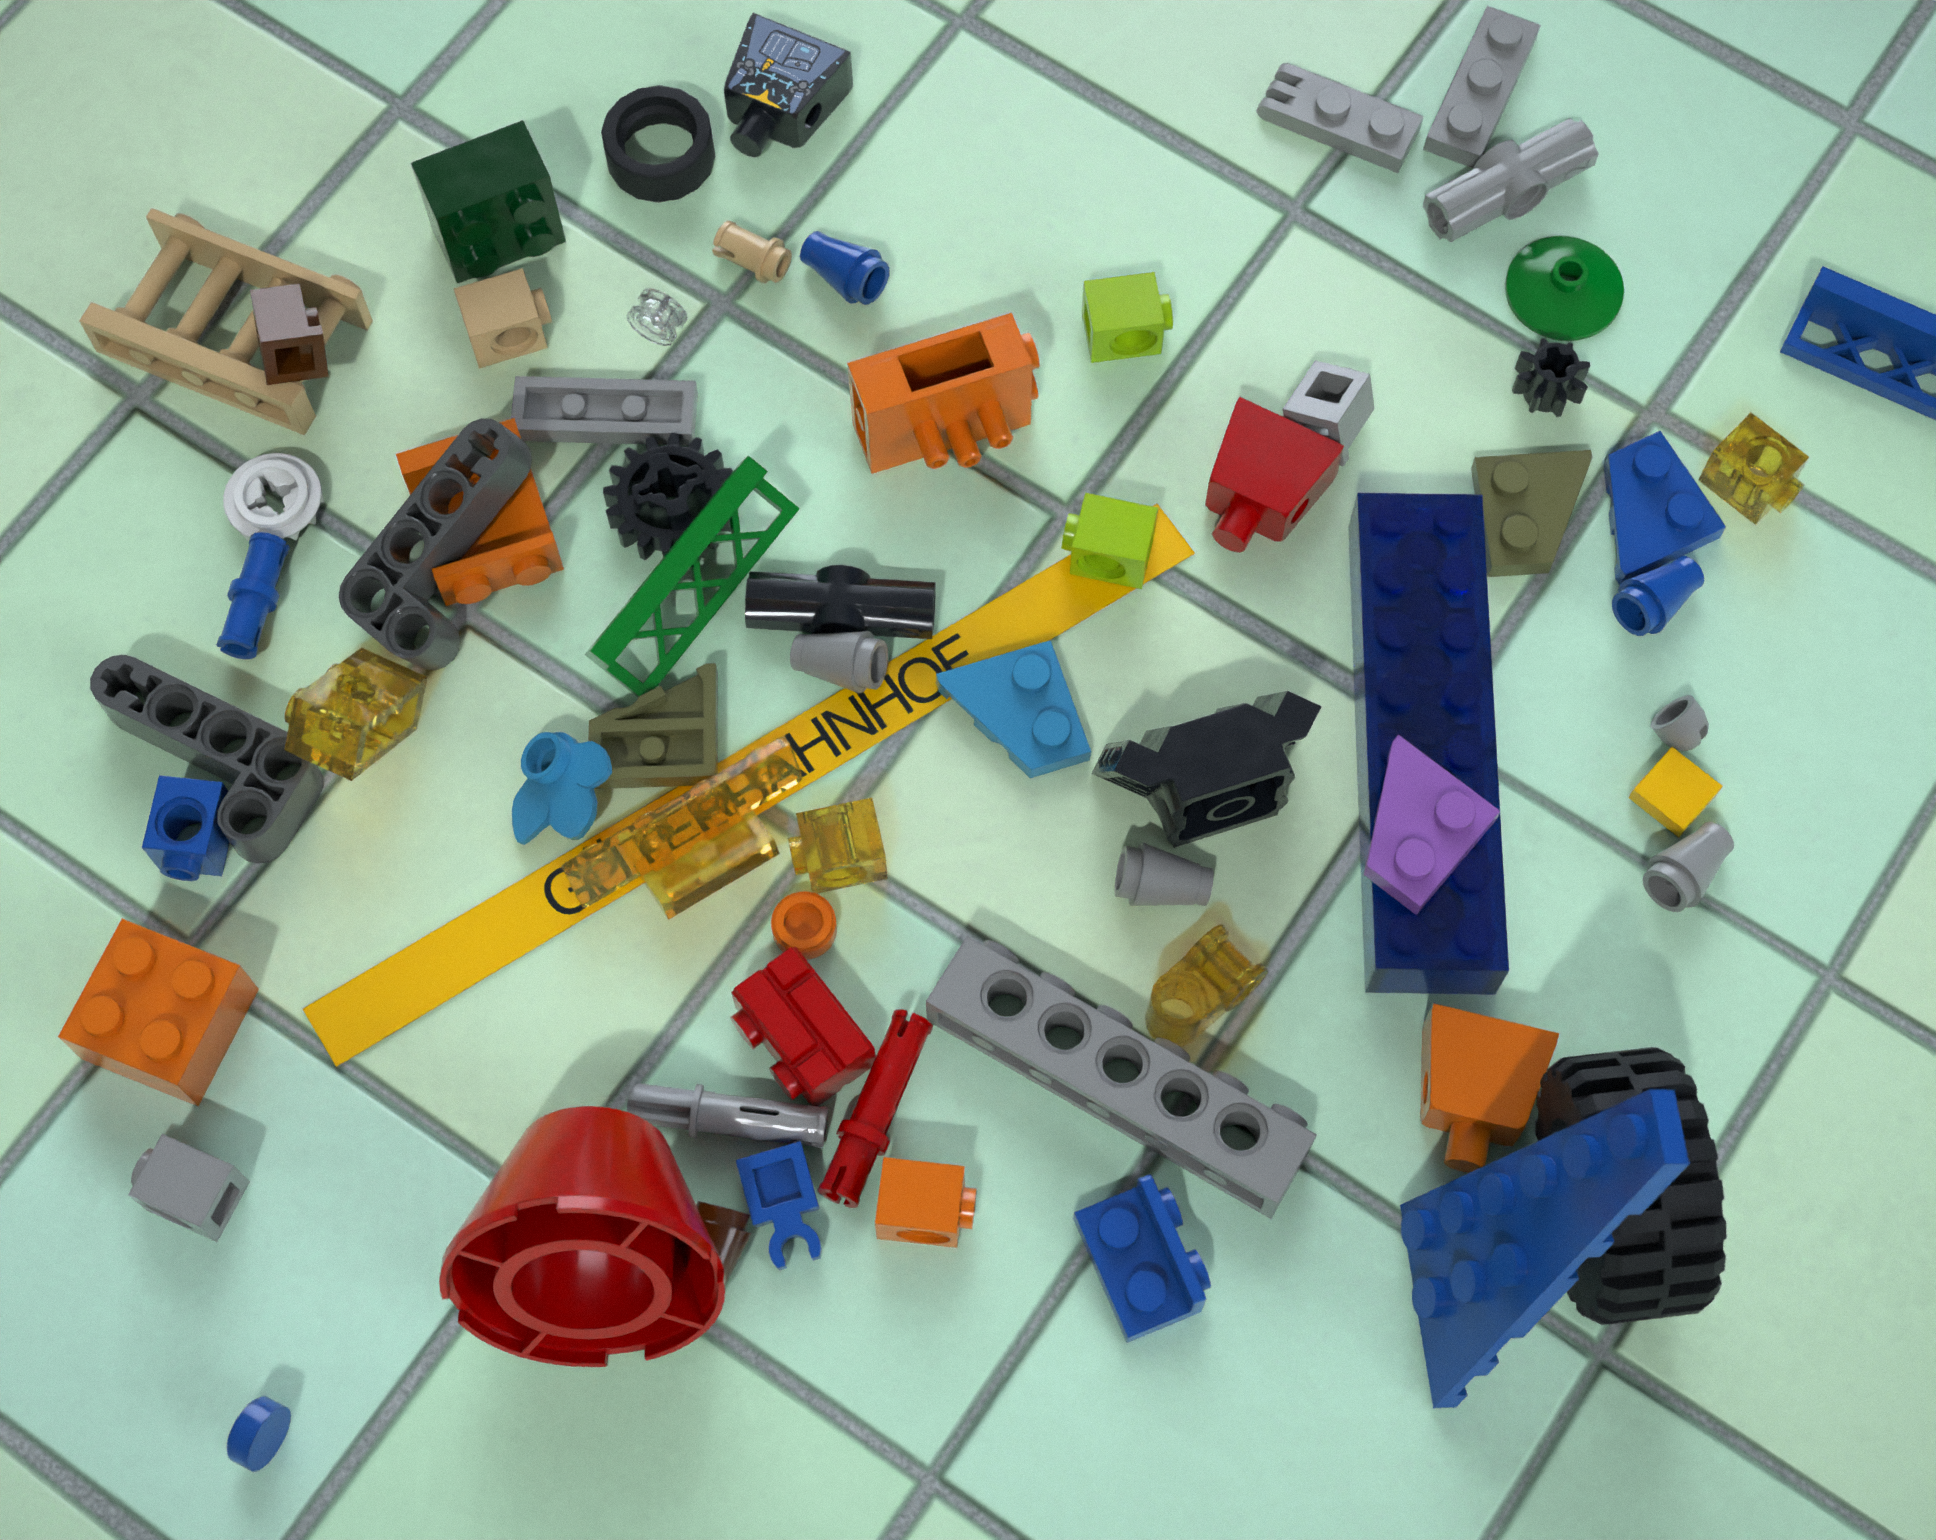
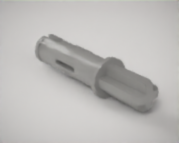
M638 1083L633 1085L627 1102V1112L637 1115L655 1126L689 1130V1137L696 1138L698 1132L789 1144L801 1141L804 1146L822 1149L824 1146L828 1107L704 1091V1085L697 1084L695 1090H686Z

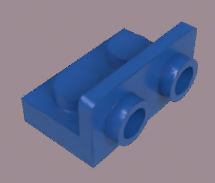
M1148 1174L1137 1180L1135 1188L1074 1212L1073 1220L1126 1343L1202 1312L1206 1301L1204 1290L1211 1288L1210 1278L1199 1253L1195 1249L1186 1253L1176 1231L1177 1227L1183 1225L1182 1216L1177 1202L1168 1187L1158 1190L1152 1175Z

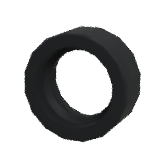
M661 85L639 88L621 97L607 112L601 130L609 174L623 191L637 199L657 203L678 200L697 190L710 175L715 159L709 114L695 97L681 89ZM669 124L679 126L692 134L693 145L683 156L669 163L657 165L640 163L625 153V143L635 132L647 126Z

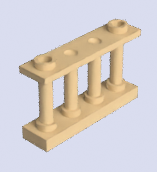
M151 208L146 219L161 250L124 308L117 307L113 311L91 302L79 320L96 352L305 435L316 415L302 384L304 380L267 385L264 371L253 367L249 363L259 348L253 310L229 349H221L218 353L199 345L197 341L236 279L258 288L300 283L304 306L309 308L317 307L325 345L340 320L365 330L369 329L373 320L361 289L354 282L343 276H324L207 230L198 221L187 215L176 214L174 217ZM184 259L212 269V272L176 329L169 328L167 331H163L145 322Z

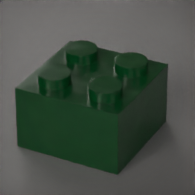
M523 120L411 162L432 230L457 284L472 278L489 276L502 266L526 257L543 255L554 246L566 242L550 175Z

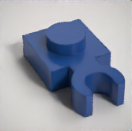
M801 1141L735 1160L753 1226L757 1228L771 1223L774 1225L775 1232L769 1242V1255L777 1269L780 1271L787 1268L783 1248L785 1243L792 1238L805 1240L808 1244V1251L812 1260L820 1259L822 1255L820 1239L810 1226L803 1223L801 1216L802 1214L820 1209Z

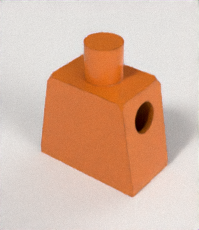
M1433 1003L1422 1029L1421 1124L1426 1127L1449 1132L1444 1159L1446 1166L1470 1173L1485 1166L1489 1143L1503 1146H1513L1529 1119L1541 1087V1078L1548 1069L1558 1042L1559 1033Z

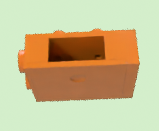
M1012 313L847 363L852 424L871 474L924 458L927 467L937 469L943 467L948 462L949 455L947 450L953 449L959 466L965 468L972 467L981 459V453L976 441L987 438L992 448L1001 449L1007 447L1013 440L1011 430L1031 424V400L1038 399V388L1032 370L1040 366L1038 352L1029 332L1020 334Z

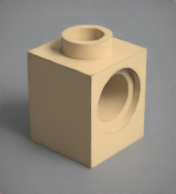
M523 268L453 288L479 368L548 348L542 325L552 323L548 305L542 288L530 291Z

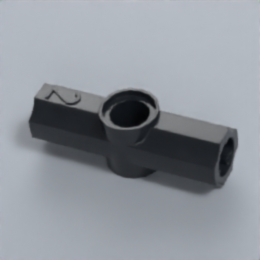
M846 565L823 567L817 571L816 575L750 571L745 594L746 628L802 631L811 632V634L869 631L873 636L932 639L936 582L871 579L869 574L862 569Z

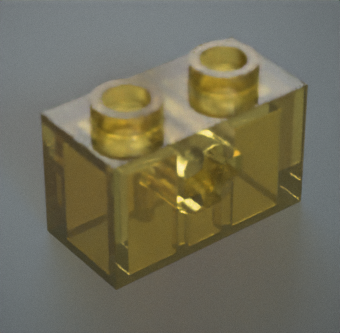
M360 648L341 663H335L330 666L326 673L306 688L298 689L292 695L285 710V722L289 724L284 750L353 781L417 730L428 677L367 649Z

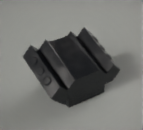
M1284 691L1259 696L1256 698L1253 706L1242 703L1217 708L1214 714L1176 726L1147 730L1140 744L1131 740L1106 744L1091 774L1146 798L1158 814L1168 842L1175 848L1278 815L1279 810L1288 803L1285 787L1295 778L1285 749L1296 744L1295 741L1304 739L1307 736L1322 706L1292 692Z

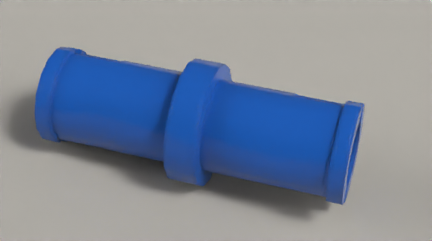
M264 532L251 535L240 577L232 580L227 596L231 601L222 634L219 636L216 645L221 647L220 651L231 657L245 660L256 657L258 643L267 614L275 611L280 596L275 588L284 559L290 547L286 545L284 539L276 535Z

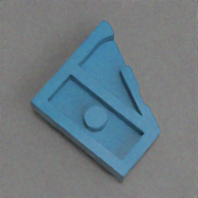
M1051 640L936 674L938 691L946 699L951 697L974 719V726L991 742L1002 745L1008 752L1009 759L1029 778L1090 761L1091 749Z

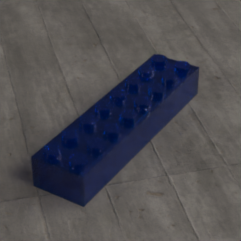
M1357 493L1348 531L1365 993L1496 995L1509 972L1500 813L1493 825L1417 915L1363 875L1375 826L1374 821L1385 778L1388 754L1393 740L1398 735L1500 810L1483 496L1476 494Z

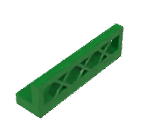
M749 455L739 463L584 654L637 697L655 689L800 509L763 478L768 471ZM754 490L780 513L765 531L740 533L738 508ZM730 519L731 534L717 535ZM757 540L743 557L741 541ZM732 542L735 569L725 579L702 581L699 560L702 552L709 544ZM691 567L693 582L678 583ZM719 587L706 605H704L703 589ZM694 590L697 615L688 627L663 629L660 604L670 592ZM652 615L654 630L639 631ZM681 635L669 651L665 653L664 637ZM655 638L658 664L642 683L615 660L631 640Z

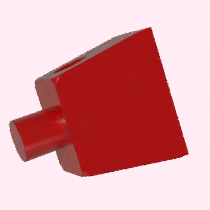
M1239 397L1233 409L1208 483L1205 506L1210 511L1221 515L1219 522L1212 532L1214 540L1225 549L1239 553L1245 551L1255 532L1275 542L1285 540L1333 483L1338 473L1344 445Z

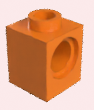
M883 1157L875 1218L877 1239L957 1248L959 1229L973 1228L977 1188L964 1187L965 1166Z

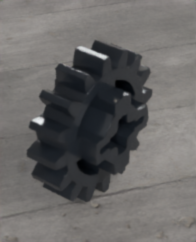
M671 433L667 446L660 447L652 436L646 437V452L639 454L636 450L628 447L624 450L628 466L625 468L611 465L609 469L613 485L603 487V495L606 506L609 507L605 511L610 528L618 529L620 544L624 548L637 542L639 555L643 560H647L655 550L662 551V556L664 557L733 472L732 468H724L722 453L718 449L704 456L702 439L698 437L693 439L688 447L680 446L677 433ZM675 496L674 500H667L668 497ZM730 519L721 531L731 532ZM718 543L709 544L707 547L715 550L718 547Z

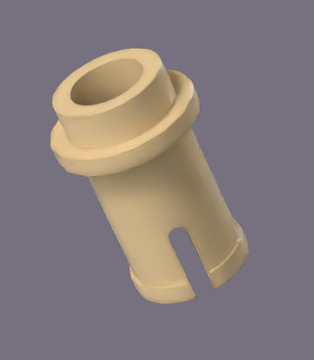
M729 220L722 224L713 241V245H715L712 249L714 256L724 258L754 272L756 280L761 283H767L770 280L775 283L779 282L785 276L791 263L792 253L789 249L785 248L783 240L775 237L767 240L737 226L736 223Z

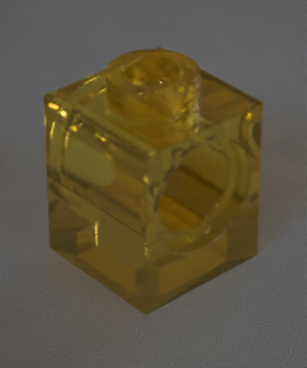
M1750 412L1712 451L1698 481L1756 525L1771 508L1782 513L1798 496L1805 484L1797 478L1807 463L1809 456ZM1749 468L1758 469L1762 471L1767 477L1758 476L1754 474Z
M872 797L796 813L800 835L788 838L795 876L808 873L813 893L818 894L888 879L886 856Z

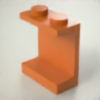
M515 418L499 422L521 438ZM458 435L396 454L410 495ZM495 449L490 457L494 459L499 450ZM531 469L525 480L462 559L432 569L436 584L446 606L456 603H477L487 598L491 592L516 584L524 586L534 585L547 579L551 573L564 570ZM474 473L470 479L477 483L481 477ZM463 491L457 493L451 499L448 505V514L455 512L460 507L463 501Z

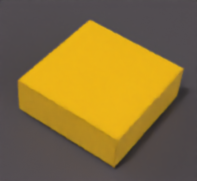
M1671 747L1633 789L1628 798L1679 838L1717 796L1723 786L1674 747Z

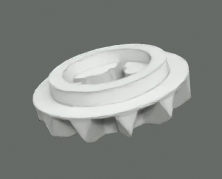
M284 453L264 454L245 462L230 477L223 496L224 510L229 522L247 541L250 540L252 534L259 532L270 533L282 539L289 537L297 541L300 530L308 524H316V513L320 504L324 503L321 484L313 468L302 459ZM269 484L272 491L276 490L279 496H285L283 498L285 506L283 513L278 514L270 506H265L267 504L265 497L267 493L263 486Z

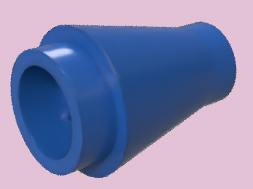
M820 231L811 233L802 245L800 251L802 263L811 267L848 303L860 302L868 305L874 302L883 292L889 278V266L882 260L879 251L828 237Z
M1680 556L1669 564L1623 581L1618 588V593L1612 599V609L1617 621L1625 630L1636 636H1644L1647 633H1659L1693 592L1703 586V571L1690 557Z

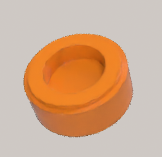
M806 891L792 893L783 898L773 911L771 918L772 933L776 945L782 952L796 946L805 959L810 960L823 955L834 943L837 934L835 913L830 903L822 896Z

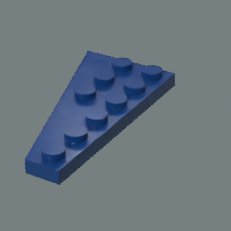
M1649 1089L1400 1205L1402 1215L1401 1236L1408 1252L1413 1282L1412 1303L1419 1319L1433 1408H1456L1468 1396L1465 1386L1475 1376H1487L1499 1363L1497 1352L1511 1338H1523L1580 1279L1576 1271L1577 1268L1588 1257H1601L1614 1243L1611 1233L1628 1215H1641L1689 1165L1674 1090Z

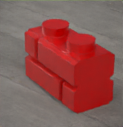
M796 946L790 947L769 962L763 970H758L737 985L731 992L735 1008L738 1011L730 1017L732 1023L752 1049L763 1043L776 1063L769 1067V1070L778 1085L791 1100L802 1094L809 1105L820 1106L838 1093L844 1085L850 1084L872 1067L876 1058L875 1047Z

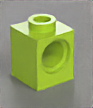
M1155 272L1084 281L1082 317L1091 363L1161 354L1164 331L1173 329V313L1169 294L1159 295Z
M1085 492L1080 515L1068 514L1062 538L1061 549L1071 551L1070 574L1142 589L1155 535L1158 507Z

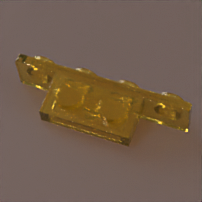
M779 737L766 746L751 751L737 763L709 779L696 783L689 791L658 809L641 815L634 823L598 844L586 847L577 856L562 865V870L581 906L584 908L589 907L640 877L669 920L779 855L780 853L774 838L753 810L802 780V774L792 746L785 737Z

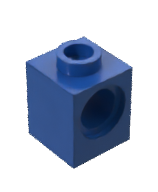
M159 775L142 849L163 875L182 881H196L199 879L200 874L222 877L230 844L218 824L217 812L222 800L228 793L223 782ZM196 823L202 824L199 832L193 838L186 841H177L180 832L185 827Z

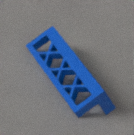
M1822 266L1780 352L1936 420V398L1922 392L1915 378L1928 373L1936 376V315ZM1808 321L1831 330L1838 345L1823 349L1800 338ZM1875 349L1887 354L1894 370L1878 373L1866 368L1859 353Z

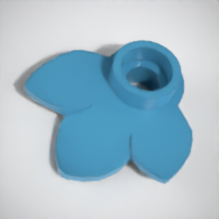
M563 732L540 733L530 740L521 757V769L527 780L513 800L512 825L515 838L518 843L525 845L542 830L551 825L562 836L570 840H579L587 834L597 816L598 802L594 788L604 783L612 774L610 757L601 745L593 741L578 743L576 739Z

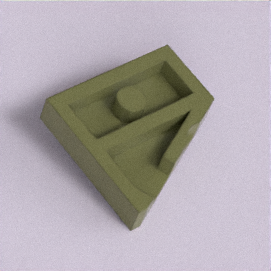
M1591 450L1474 458L1471 473L1488 577L1549 573L1592 460Z
M708 663L696 668V676L666 691L663 690L662 686H659L639 696L628 707H616L589 720L588 741L601 745L607 751L612 765L610 777L594 789L718 785V672L716 663Z

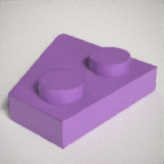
M1398 735L1393 740L1389 750L1385 778L1374 821L1375 826L1363 875L1417 915L1493 825L1500 810Z

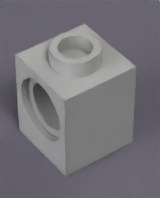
M162 1134L154 1149L146 1150L137 1161L131 1177L133 1187L128 1195L147 1211L218 1242L250 1181L234 1165Z

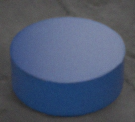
M266 1396L259 1397L250 1402L239 1414L229 1433L227 1440L228 1458L252 1472L259 1471L265 1467L276 1455L287 1435L291 1421L289 1408Z

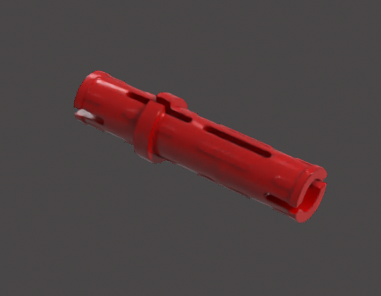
M894 1010L891 1016L892 1021L849 1120H842L836 1132L840 1139L839 1145L824 1180L818 1187V1192L834 1203L839 1204L842 1199L841 1197L845 1198L843 1203L845 1207L857 1208L860 1203V1196L877 1156H883L887 1152L890 1140H888L889 1138L886 1134L926 1039L933 1029V1025L927 1019L912 1012L910 1021H907V1010Z

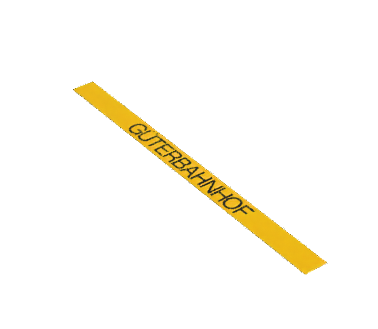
M1158 504L1153 505V507H1158L1154 540L1143 585L1195 554ZM1070 554L933 635L932 639L923 641L888 662L885 678L878 689L867 688L863 693H856L846 688L840 690L718 763V785L678 786L303 1008L305 1015L335 1066L338 1067L950 701L951 697L946 699L938 691L936 674L1052 640L1137 588L1071 575Z

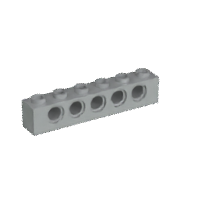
M966 936L926 1000V1015L930 1023L1272 1219L1317 1134L1306 1129L1308 1123L1302 1116L1280 1104H1273L1271 1108L1248 1096V1088L1241 1081L1225 1072L1214 1071L1211 1075L1189 1062L1191 1059L1189 1054L1177 1044L1159 1037L1153 1042L1131 1029L1133 1026L1131 1021L1117 1010L1106 1005H1099L1095 1009L1075 998L1074 989L1059 977L1046 972L1041 973L1040 977L1017 965L1019 962L1018 958L1004 946L990 940H986L982 945ZM1008 994L1020 999L1025 1007L1014 1016L1004 1017L994 1013L989 1004L997 996ZM1069 1027L1079 1034L1082 1041L1072 1049L1062 1050L1052 1046L1047 1041L1046 1035L1054 1028ZM1123 1059L1131 1062L1137 1068L1139 1076L1131 1082L1118 1083L1111 1080L1105 1074L1103 1067L1112 1060ZM1182 1092L1194 1100L1197 1110L1189 1116H1175L1164 1108L1161 1099L1169 1093ZM1230 1125L1243 1126L1252 1133L1256 1145L1244 1151L1234 1150L1224 1143L1220 1131Z

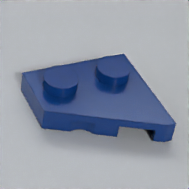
M1661 431L1608 455L1604 464L1606 492L1611 497L1612 506L1608 514L1610 533L1615 535L1617 564L1614 571L1615 579L1619 585L1627 579L1661 567L1722 536L1726 528L1725 524Z

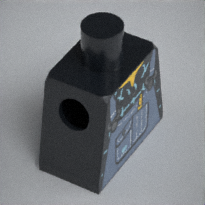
M752 13L724 85L727 118L737 125L730 136L732 145L738 151L750 157H759L770 139L792 148L803 147L850 93L853 87L851 52Z

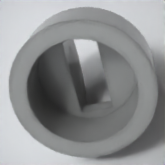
M1691 695L1682 696L1667 704L1655 715L1651 722V728L1661 741L1670 748L1674 747L1680 751L1692 750L1700 745L1701 739L1706 737L1709 727L1704 710Z

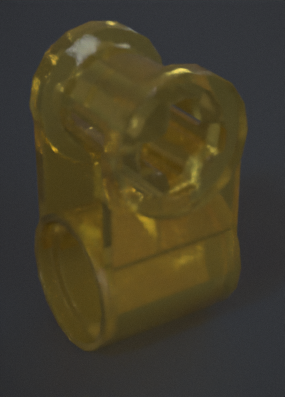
M1219 924L1200 938L1187 954L1164 975L1160 976L1153 985L1145 1014L1146 1028L1153 1039L1158 1037L1164 1038L1180 1047L1186 1046L1193 1042L1225 1012L1231 1011L1242 1003L1265 979L1268 969L1262 963L1254 965L1228 939L1229 930L1223 924ZM1170 999L1182 1000L1190 1006L1193 1015L1184 1019L1173 1018L1164 1011L1161 1003Z

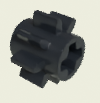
M1543 338L1540 340L1535 356L1529 352L1521 351L1515 366V370L1519 374L1515 379L1512 392L1513 394H1523L1525 401L1529 405V412H1553L1556 417H1561L1567 399L1573 403L1581 404L1588 388L1583 381L1590 368V362L1579 361L1578 355L1573 350V343L1569 342L1566 345L1562 343H1549Z

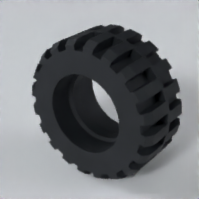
M1656 1047L1571 1056L1559 1059L1547 1069V1072L1543 1074L1540 1081L1542 1090L1537 1094L1538 1118L1535 1120V1136L1538 1141L1649 1089L1674 1090L1689 1165L1641 1215H1628L1611 1233L1614 1243L1601 1257H1588L1577 1268L1576 1271L1580 1279L1567 1291L1570 1300L1576 1303V1310L1582 1316L1600 1325L1698 1314L1714 1300V1296L1719 1293L1722 1281L1719 1275L1725 1271L1726 1254L1723 1251V1240L1727 1239L1726 1219L1723 1217L1722 1201L1724 1200L1722 1180H1719L1716 1163L1718 1155L1715 1141L1710 1137L1707 1125L1709 1119L1704 1104L1698 1100L1697 1087L1692 1076L1685 1073V1065L1678 1058Z

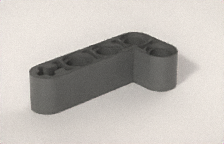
M481 418L469 423L345 576L339 590L341 608L348 617L392 654L425 670L444 668L454 660L459 651L460 644L458 629L447 617L428 602L438 589L432 569L461 560L525 480L532 464V455L527 444L501 423L493 419ZM495 449H498L499 452L494 459H492L490 457L492 452ZM474 473L481 477L477 483L470 479ZM463 491V501L460 507L455 512L448 514V505L451 499L457 493ZM424 540V550L421 556L416 561L410 563L409 557L413 546L419 541ZM384 589L385 597L383 603L377 610L372 612L371 602L374 595L379 590ZM428 625V639L424 645L415 650L414 641L416 634L422 627Z
M127 655L111 656L103 660L94 669L90 678V689L97 702L116 726L233 784L222 800L217 815L218 824L223 834L239 856L248 862L256 864L268 863L278 858L286 850L320 797L324 787L323 775L302 740L135 657ZM138 692H140L146 700L144 705L140 701V699L137 696H135ZM192 712L191 717L184 724L169 727L176 716ZM235 739H246L245 744L239 750L223 754V750L229 742ZM289 765H301L295 776L287 780H276L278 773L283 768ZM258 817L267 818L264 826L259 831L253 834H241L244 826L249 821Z

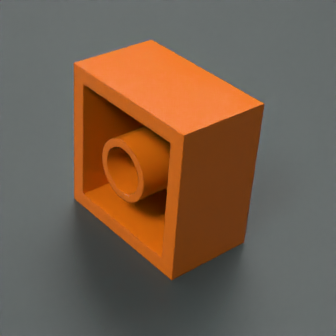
M121 919L58 1038L84 1061L199 1106L259 989L240 965Z

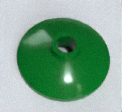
M1552 236L1530 243L1514 257L1506 275L1505 293L1514 315L1531 331L1554 340L1577 341L1597 335L1614 321L1622 306L1624 283L1615 262L1598 246L1575 237ZM1560 275L1571 276L1574 279H1576V281H1567L1563 279Z

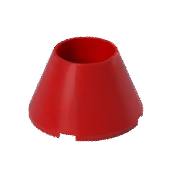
M598 1106L561 1109L537 1119L525 1130L446 1248L442 1258L439 1277L442 1300L450 1299L459 1310L458 1323L469 1333L497 1349L522 1358L572 1367H607L608 1355L645 1350L644 1358L648 1361L689 1345L709 1330L717 1320L725 1301L726 1285L725 1271L721 1259L663 1134L654 1125L637 1115L618 1109Z

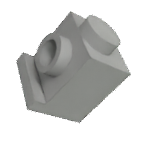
M1315 360L1283 408L1285 418L1344 445L1340 466H1344L1348 461L1349 447L1374 410L1370 374Z

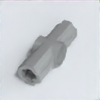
M1569 118L1520 145H1517L1513 140H1506L1495 145L1481 156L1473 170L1425 195L1423 208L1427 214L1429 226L1439 239L1444 238L1449 242H1453L1501 215H1504L1508 220H1512L1527 214L1545 198L1550 189L1595 166L1599 153L1595 147L1592 132L1582 120L1576 122Z

